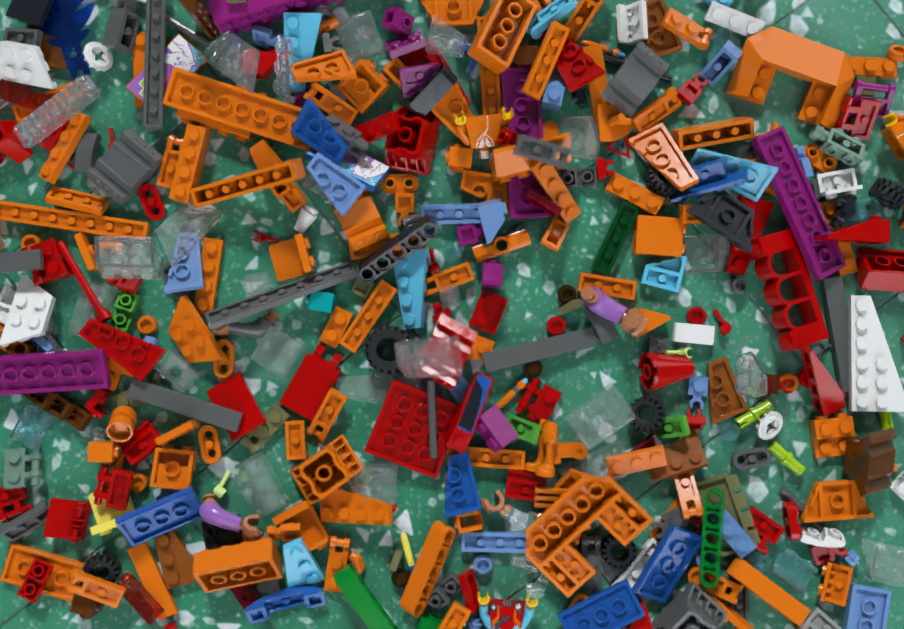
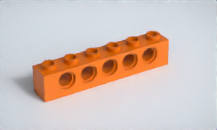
M297 158L189 190L195 208L307 176L301 158Z

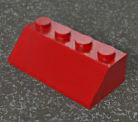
M857 248L856 264L859 271L855 272V277L860 289L904 292V250Z

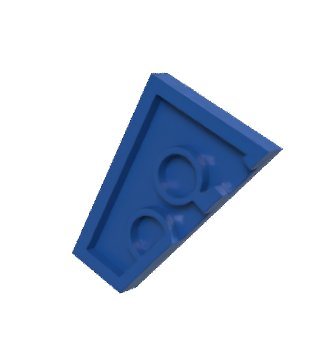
M307 98L290 133L334 163L340 164L349 147L312 99Z
M465 451L464 454L449 455L444 518L481 510L469 452Z

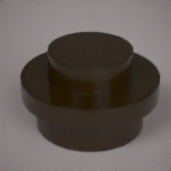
M563 285L558 289L557 297L560 302L566 304L576 299V290L571 285Z
M540 361L526 363L523 366L524 373L532 378L538 377L543 369Z
M397 568L396 572L393 571L391 579L396 587L403 588L406 587L411 575L406 568Z

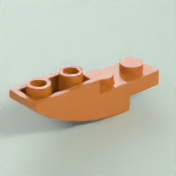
M262 138L249 149L258 170L283 163L265 138ZM294 181L270 187L276 198H281L292 213L309 202Z

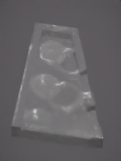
M86 278L102 307L110 309L120 290L115 286ZM82 287L68 330L69 334L82 337L78 333L90 318L95 319L96 311Z

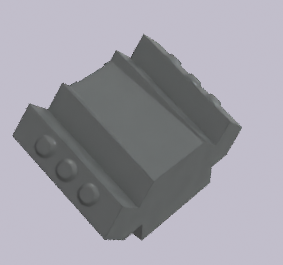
M640 41L611 78L600 96L626 117L631 118L661 76L666 72L669 64Z
M129 128L123 131L120 139L114 141L107 152L97 159L96 165L88 169L86 177L122 205L133 195L137 196L139 188L143 184H147L157 174L158 171L156 169L161 165L164 157Z
M689 582L684 591H679L668 606L662 608L660 616H654L652 627L653 629H718L724 623L727 612L695 582Z

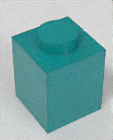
M317 291L307 295L306 305H308L310 310L333 313L336 295Z

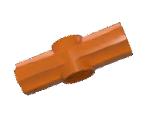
M523 229L498 237L489 244L486 242L472 247L476 262L480 263L531 245V240L527 230ZM502 241L506 244L507 248L504 251H500L497 249L496 244Z

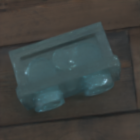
M27 403L10 438L22 441L30 450L37 451L55 416L48 410H42L35 404Z
M784 548L775 551L768 571L801 593L805 592L811 574H816L818 568L813 566L810 561L798 556L792 549Z

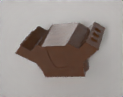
M893 427L869 433L864 438L855 436L846 440L843 472L849 474L854 479L860 497L882 492L892 485L888 476L894 470L896 449L892 441L897 438Z

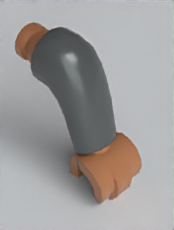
M268 309V314H264L263 317H258L254 321H234L212 329L210 332L219 337H226L231 333L244 337L265 338L276 330L274 325L277 322L276 318L279 319L280 315L274 310Z

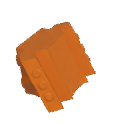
M367 189L364 190L344 218L341 217L330 202L354 251L390 236Z
M341 434L318 452L295 466L290 472L309 505H312L346 483L364 467L345 436Z

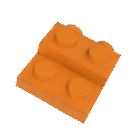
M362 58L353 66L357 79L341 80L336 88L361 114H365L376 100L381 99L391 85L388 83L390 79L381 72L379 74L375 68L377 66L372 60Z
M846 412L834 413L833 417H827L822 414L815 415V419H808L814 458L845 455L846 440L855 436L853 416L847 415Z
M163 444L162 448L155 447L149 487L176 490L190 487L193 471L196 470L198 451H193L194 447L182 446L181 450L174 449V445Z

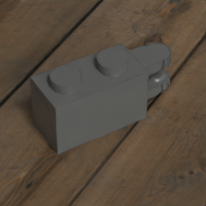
M118 0L116 8H111L102 42L103 46L117 53H132L141 16L135 14L136 0Z
M332 113L326 117L349 147L344 158L347 159L352 155L358 159H365L367 155L365 150L368 149L369 144L361 138L362 133Z

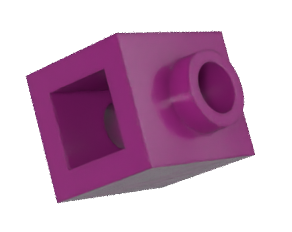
M399 7L387 8L381 27L397 37L409 36L415 17Z

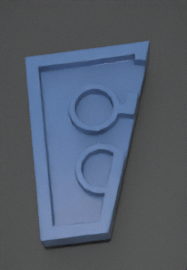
M319 152L306 166L309 174L341 217L344 218L364 192L366 185Z
M198 233L181 235L178 237L174 251V260L172 267L169 269L167 285H165L163 290L165 294L205 288L200 236Z

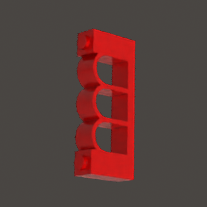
M791 228L751 240V246H753L750 252L751 260H755L754 266L757 276L766 282L763 287V296L765 301L774 308L771 319L774 328L780 332L776 336L781 352L800 349L799 345L802 343L808 346L830 338L802 252ZM777 252H781L787 270L786 274L778 275L771 267V258ZM786 278L790 279L796 299L786 301L781 296L779 290L780 283ZM798 303L804 324L795 327L788 319V310L791 306Z

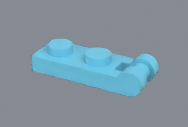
M553 1L532 17L526 32L533 39H539L542 32L550 26L552 21H558L577 7L575 1Z

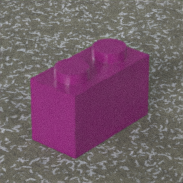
M496 404L480 415L475 428L494 453L519 436Z

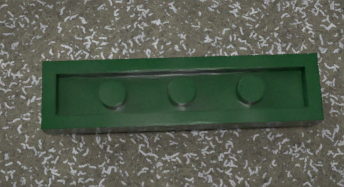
M625 200L621 201L590 270L609 277L640 207Z

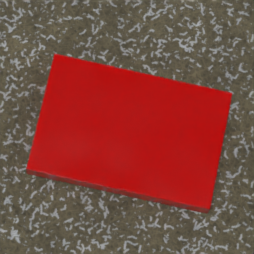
M237 372L206 391L212 403L244 413L238 432L226 429L231 441L235 442L267 422L241 372Z

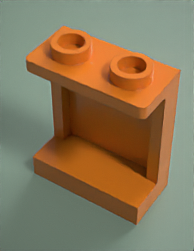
M637 215L633 227L632 255L682 257L685 251L683 235L686 233V224H679V218Z
M306 499L272 518L275 526L279 525V527L281 524L300 523L301 538L310 551L316 548L319 551L328 546L327 542L331 537L323 522L320 521V516L314 505H309Z

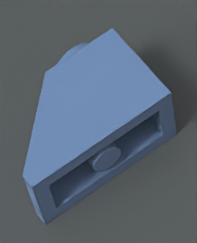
M728 40L700 72L699 76L703 80L708 79L707 83L713 87L738 60L743 51Z
M552 71L543 92L541 108L559 111L566 85L560 73Z
M501 198L480 202L477 205L487 244L492 242L505 220V214L508 213L506 203L501 202Z

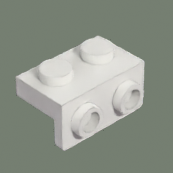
M639 0L627 6L623 4L616 5L618 42L632 45L647 40L646 1Z
M854 168L814 175V179H817L819 198L825 197L826 200L838 198V194L844 193V196L849 194L855 195L857 190L863 189L862 185H857Z

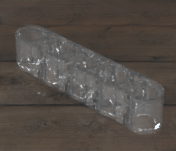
M81 75L13 128V132L23 147L32 148L100 96L101 91L89 75Z

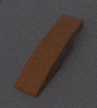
M59 391L22 394L42 410H48L58 419L68 422L78 431H85L93 417L88 413V410Z

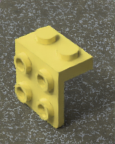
M91 493L88 498L97 525L90 527L91 534L100 533V536L111 533L112 528L117 527L115 518L135 510L131 497H129L127 509L121 511L105 507L106 499L102 500L101 505L94 504L95 497Z

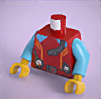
M486 591V596L481 598L480 593L477 592L479 615L488 629H526L532 619L535 606L538 604V596L536 595V599L533 601L529 600L530 593L526 595V601L490 599L488 591Z

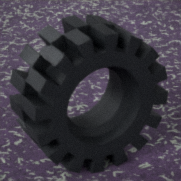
M651 165L646 179L648 188L651 187L650 191H657L656 194L658 195L662 193V197H665L667 193L668 196L677 193L679 189L671 182L660 180L658 175L661 173Z
M878 178L868 191V196L884 208L900 210L904 204V186L898 185L896 181L892 182L891 179Z
M651 397L635 399V403L630 404L632 408L628 409L630 413L628 419H631L630 424L634 425L635 429L647 433L655 432L657 428L660 429L662 427L661 424L665 423L663 419L666 417L664 413L666 410L661 406L662 404ZM650 407L654 413L652 420L649 422L642 421L640 417L642 409Z
M608 533V537L604 536V541L601 542V556L610 567H615L618 570L620 568L626 569L627 565L630 567L632 565L631 562L636 560L635 555L637 556V547L634 541L631 540L625 546L623 556L614 557L611 553V548L614 544L621 542L611 533Z
M105 551L102 554L96 552L95 555L92 554L87 559L82 570L90 575L115 583L121 571V568H119L121 564L120 561L117 562L118 558L116 556L112 558V553L106 555ZM103 565L108 568L109 574L105 577H99L94 573V567Z

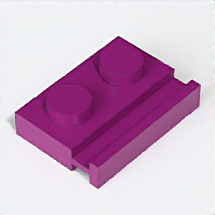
M438 63L398 68L402 97H411L438 68Z

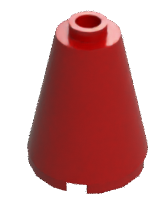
M647 352L641 354L639 358L638 369H642V375L639 376V379L645 390L654 391L692 377L695 372V365L689 358Z

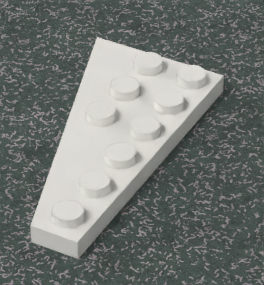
M869 295L848 296L849 411L904 412V390L872 298Z

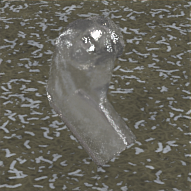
M95 427L92 429L93 440H105L106 432L103 428Z
M542 573L535 583H526L527 593L544 592L551 581Z

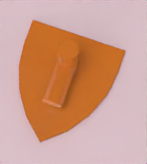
M596 104L599 142L617 141L633 130L634 125L631 118L626 117L613 105Z

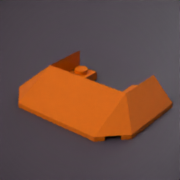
M773 26L748 37L725 94L762 106L776 71L810 83L796 119L811 125L819 124L827 131L832 127L834 128L841 112V106L845 103L855 79L845 52Z
M582 476L526 528V557L567 597H570L596 573V569L570 544L595 519L624 546L654 520L611 477Z

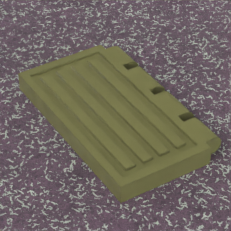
M728 472L695 481L703 513L705 495L712 488H720L725 494L726 510L756 544L761 542L757 529H748V527L755 525L750 510L741 511V508L747 507L748 504L743 491H734L741 488L737 474L729 475ZM710 495V499L713 502H720L718 495ZM708 534L711 541L718 540L715 534ZM723 538L722 557L735 554L734 549Z

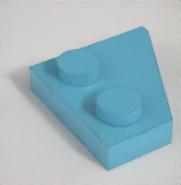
M683 256L644 265L640 284L679 293L687 257Z

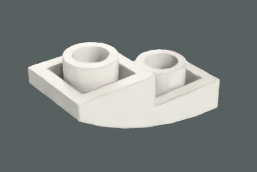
M674 322L672 341L713 345L715 326Z
M801 527V542L820 547H844L846 544L844 534L835 528L829 529L824 527L822 532L819 533L814 528Z

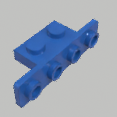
M722 158L691 167L699 178V183L683 191L678 190L677 193H673L670 196V202L681 203L694 196L701 197L711 191H722L728 186L742 185L748 179V171L743 170L728 175Z

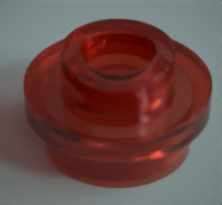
M697 515L690 516L689 522L693 531H702V517H697Z

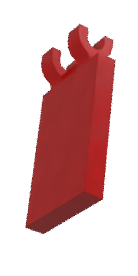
M322 344L317 345L313 354L307 352L279 402L310 421H313L331 387L333 388L342 372L337 367L344 356L335 353L331 362L324 359L322 355L327 347Z

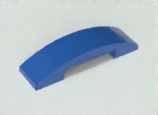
M309 586L293 587L276 591L258 599L245 608V614L249 623L254 624L269 620V613L302 604H306L307 609L326 605L327 601L322 588Z

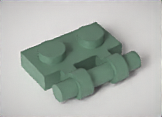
M33 446L32 454L27 455L28 450L26 448L5 450L4 489L25 488L28 479H31V486L39 485L40 478L42 477V471L40 470V461H42L40 446ZM32 462L31 471L27 472V463Z

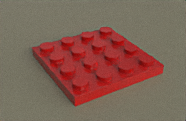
M393 379L364 452L436 479L449 449L445 446L443 438L460 404L435 395L438 458H430L427 391Z

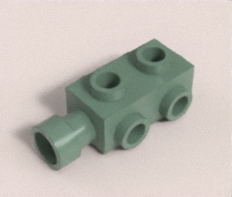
M815 124L808 135L809 138L815 141H821L819 150L851 167L859 161L862 162L868 153L865 151L866 145L861 143L862 140L860 138L844 134L845 132L841 128L832 127L829 131H826L823 126Z

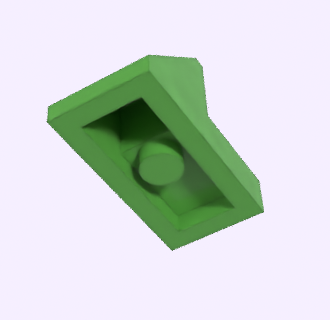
M509 414L508 422L519 435L518 438L536 444L542 426L536 422Z
M677 414L664 417L665 423L661 424L662 427L652 432L658 439L691 434L686 415L678 416Z

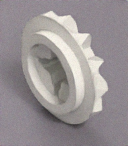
M89 42L84 46L82 54L85 56L84 61L90 64L89 68H95L96 72H105L112 67L113 56L107 47L99 42ZM100 53L99 60L96 61L95 55H98Z
M771 410L768 414L764 413L763 418L759 419L760 422L756 425V434L763 440L775 437L783 424L782 415Z

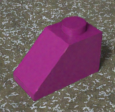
M487 260V263H483L481 287L501 288L503 264H498V260Z

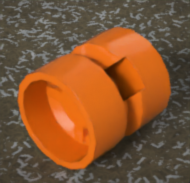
M129 406L116 407L111 413L110 421L106 428L107 436L116 442L129 440L133 435L137 421L136 411Z

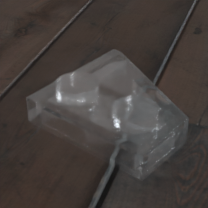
M433 15L427 39L428 46L425 47V51L431 54L463 58L467 42L466 37L438 16Z

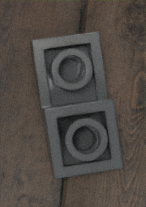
M84 133L80 139L75 155V171L77 173H87L88 169L96 165V161L99 159L96 151L102 139L98 133Z
M596 166L558 171V175L568 190L599 186Z
M588 306L585 307L584 312L593 325L594 333L601 345L619 338L612 321L597 315Z
M454 570L435 585L427 604L435 613L448 604L451 598L462 591L459 577Z

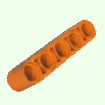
M440 520L432 524L400 600V607L414 617H419L423 613L455 538L456 530Z
M738 556L734 558L726 570L729 576L799 627L802 626L811 612L810 609Z

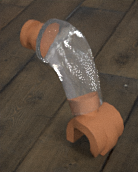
M499 489L494 492L498 499L497 506L490 505L488 499H480V504L485 511H498L499 515L525 532L526 528L547 510L546 508H540L541 511L524 513L509 504L505 505L504 496Z

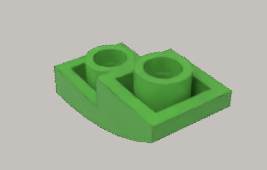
M120 290L114 304L116 309L109 326L129 333L138 308L140 295Z

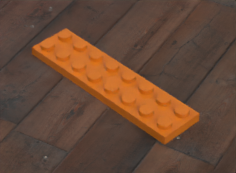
M177 67L173 68L162 102L164 105L305 151L311 148V146L290 133L302 108Z

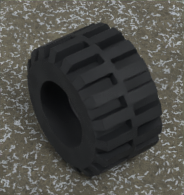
M382 326L375 329L365 343L366 359L369 361V365L383 374H394L402 371L409 365L414 355V344L411 337L403 329L396 326ZM385 339H395L401 346L400 356L394 361H386L379 355V345Z

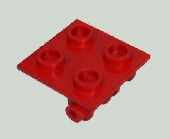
M51 498L43 537L70 539L69 541L73 543L78 542V540L84 541L91 509L90 502Z

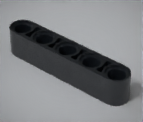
M431 215L423 216L359 263L360 280L365 283L374 281L433 239L438 234L436 219ZM426 225H433L431 229L424 228ZM411 236H417V237H418V238L415 239V240H410V239H409V237H411ZM396 247L402 248L400 251L393 250ZM380 258L387 259L384 262L378 261ZM370 269L371 272L366 273L363 270Z

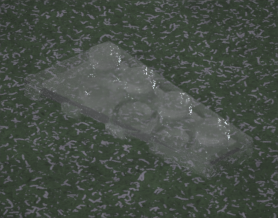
M417 372L338 377L336 390L348 396V399L383 405L393 379L414 386Z

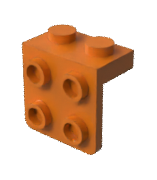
M296 234L293 239L269 246L278 281L315 273V259L309 252L311 248L310 240L304 234Z

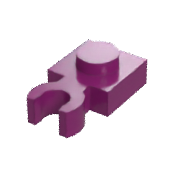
M475 223L456 227L455 231L459 247L478 243V237L486 239L485 234L482 232V225L477 229Z

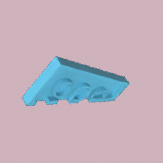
M283 12L285 91L303 92L306 90L308 82L296 83L290 72L289 64L314 57L323 13Z
M701 148L696 150L689 162L690 166L694 167L722 158L728 175L747 170L748 179L745 183L739 186H728V188L755 202L759 200L778 171V167Z
M429 248L416 250L394 266L404 330L424 327L426 306L424 293L427 289L425 276L428 273L426 260L427 255H429Z

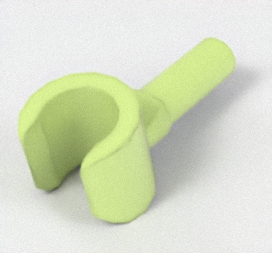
M680 347L679 350H666L665 355L692 358V356L687 355L688 349L692 348Z
M228 470L213 490V493L218 498H222L227 492L223 486L231 473Z

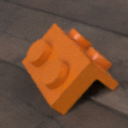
M832 561L828 562V565H823L821 576L825 577L824 584L819 583L817 595L821 596L820 601H827L845 607L853 567Z

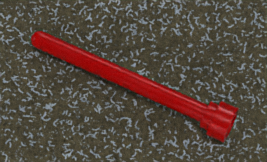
M61 240L58 241V249L96 311L95 319L102 323L109 321L113 318L111 312L102 307L65 243Z

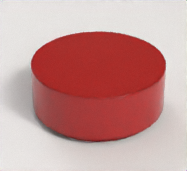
M692 307L686 313V320L689 324L702 325L706 321V312L701 307Z
M552 317L547 321L546 329L553 336L561 335L566 329V323L560 317Z

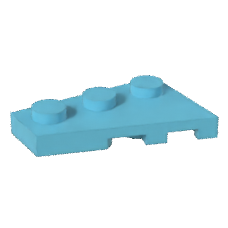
M301 537L283 544L288 588L311 586L325 580L323 571Z

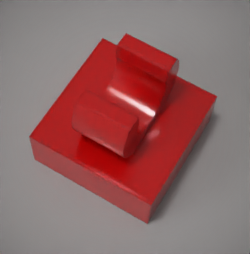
M604 158L596 159L598 181L606 180V175H615V171L607 170V166L614 165L613 160H608L604 164Z
M439 302L432 305L436 312L432 316L435 323H437L441 313L446 316L452 315L449 307L443 310Z
M690 409L686 410L685 415L689 429L702 430L706 425V416H701L700 409L696 410V416L691 415Z

